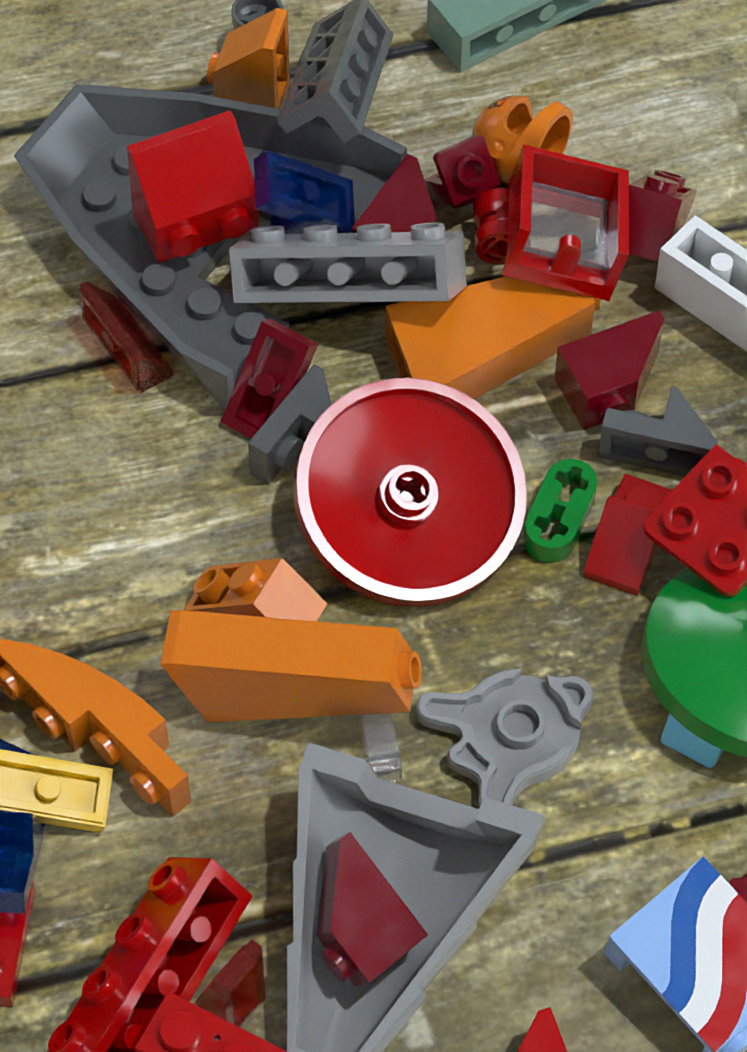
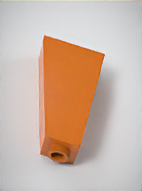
M505 276L469 285L449 301H403L387 305L385 307V339L400 378H416L438 382L475 399L557 354L559 346L591 335L594 311L600 309V299Z
M187 610L170 611L160 662L163 669L208 723L410 712L413 688L419 687L422 678L420 657L416 651H412L398 628Z

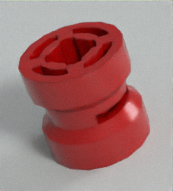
M495 188L485 191L473 201V221L478 228L475 232L476 254L483 261L496 265L504 264L507 253L509 190L507 188ZM529 237L524 248L530 249Z

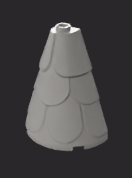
M308 742L298 771L297 858L293 861V942L287 946V1052H383L427 999L425 989L477 929L476 922L535 849L536 839L539 837L545 822L544 815L488 797H483L479 809L380 779L365 759ZM349 832L352 833L428 934L427 937L373 981L359 986H354L349 979L346 982L340 981L329 970L320 954L325 947L316 936L326 846L336 838Z

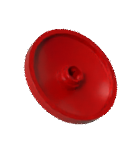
M392 378L369 383L350 391L329 406L318 418L303 444L296 463L293 496L296 516L302 534L311 551L329 573L353 591L373 600L396 606L419 607L442 604L457 599L479 587L494 574L507 558L520 534L526 511L527 489L522 462L515 445L500 422L479 402L450 386L438 382L416 378Z

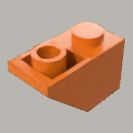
M283 558L211 566L196 580L193 587L195 593L184 610L317 621L327 603Z

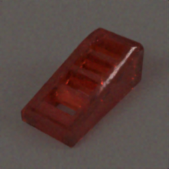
M253 939L247 945H243L193 1004L241 1028L266 999L262 946Z

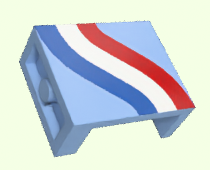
M703 856L614 931L608 938L604 954L620 972L631 964L704 1045L702 1052H744L747 1049V902Z

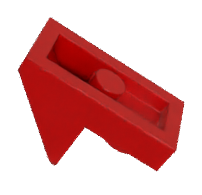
M624 474L615 496H609L606 500L584 568L583 577L638 596L659 547L645 535L644 521L672 490Z

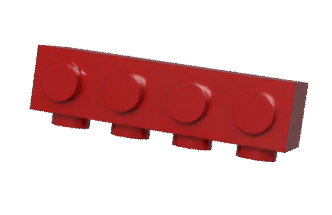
M168 857L150 876L148 890L134 913L128 916L117 929L115 934L116 942L101 966L95 969L85 980L82 987V996L68 1019L60 1024L52 1033L48 1041L47 1052H135L137 1042L168 991L190 1002L253 896L213 858Z

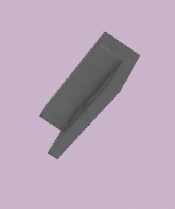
M353 0L313 25L277 123L286 135L319 115L324 117L343 143L362 133L394 35L369 0Z

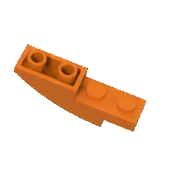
M0 639V688L11 700L16 701L21 697L34 710L32 711V717L47 737L51 740L61 737L74 752L90 740L96 752L109 765H114L118 762L131 775L129 780L133 788L146 803L153 806L158 802L172 817L191 802L188 775L164 752L169 748L166 719L147 702L117 680L88 664L36 645Z

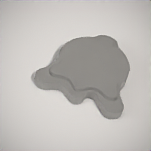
M512 669L487 677L466 692L424 693L417 701L416 714L417 719L423 726L452 733L460 738V741L448 750L447 766L453 772L470 778L477 783L479 788V808L483 797L513 805L516 797L524 789L549 780L564 770L573 759L579 745L582 721L592 708L594 694L590 684L577 676L558 678L547 675L546 680L534 676L521 675V669Z

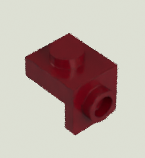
M473 135L436 152L433 160L438 173L424 179L430 199L451 205L452 208H460L472 204L481 193L501 185L485 138L480 135Z

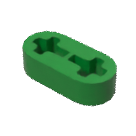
M570 458L553 464L548 470L527 515L523 540L525 549L533 558L541 562H560L571 554L592 510L598 480L592 467L582 460ZM570 481L579 483V489L576 488L572 492L569 501H562V487H567ZM553 518L559 520V534H555L551 541L541 538V533H545L549 529Z

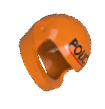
M505 96L489 104L480 113L474 124L472 136L480 135L485 138L499 180L508 184L523 144L561 154L564 153L571 133L573 114L570 108L559 101H555L534 117L531 102L527 96Z

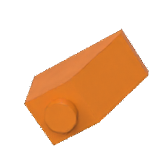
M276 8L227 34L221 52H213L208 64L207 83L214 85V97L280 109L290 81L288 10Z

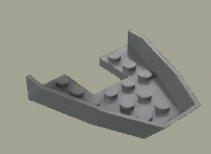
M76 84L16 152L14 157L71 240L120 301L225 410L261 321L272 319L289 329L290 324L251 303H234L233 294L206 281L208 276L229 252V248L240 237L235 239L227 238L197 249L194 253L185 257H174L160 263L157 262L133 217L127 146L231 110L235 117L257 187L259 215L295 234H304V228L315 225L337 226V233H352L354 224L406 157L407 147L365 126L360 135L343 143L323 117L318 116L286 135L277 123L281 109L198 93Z

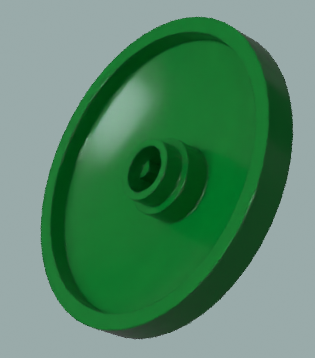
M686 569L672 578L662 588L651 606L641 642L644 670L648 682L659 701L681 725L709 744L747 758V584L737 595L725 597L692 571Z

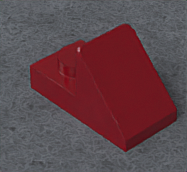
M272 319L261 321L221 423L252 439L307 373L318 343Z

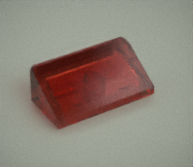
M88 281L79 284V296L84 321L137 391L139 390L143 393L174 375L171 366L117 297Z

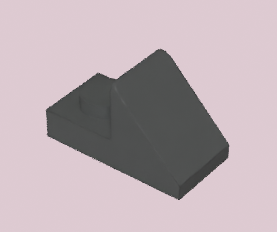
M313 364L248 442L250 474L268 485L282 468L288 470L294 465L310 430L318 418L332 405L324 369Z
M672 385L663 420L648 417L646 414L635 410L620 411L607 408L602 424L598 457L686 476L717 444V440L679 389Z

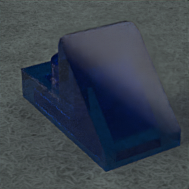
M268 150L254 159L256 209L270 213L271 226H283L285 234H304V228L315 225L337 226V233L352 232V227L355 224L353 180Z
M0 811V912L25 913L44 838V825L32 813Z

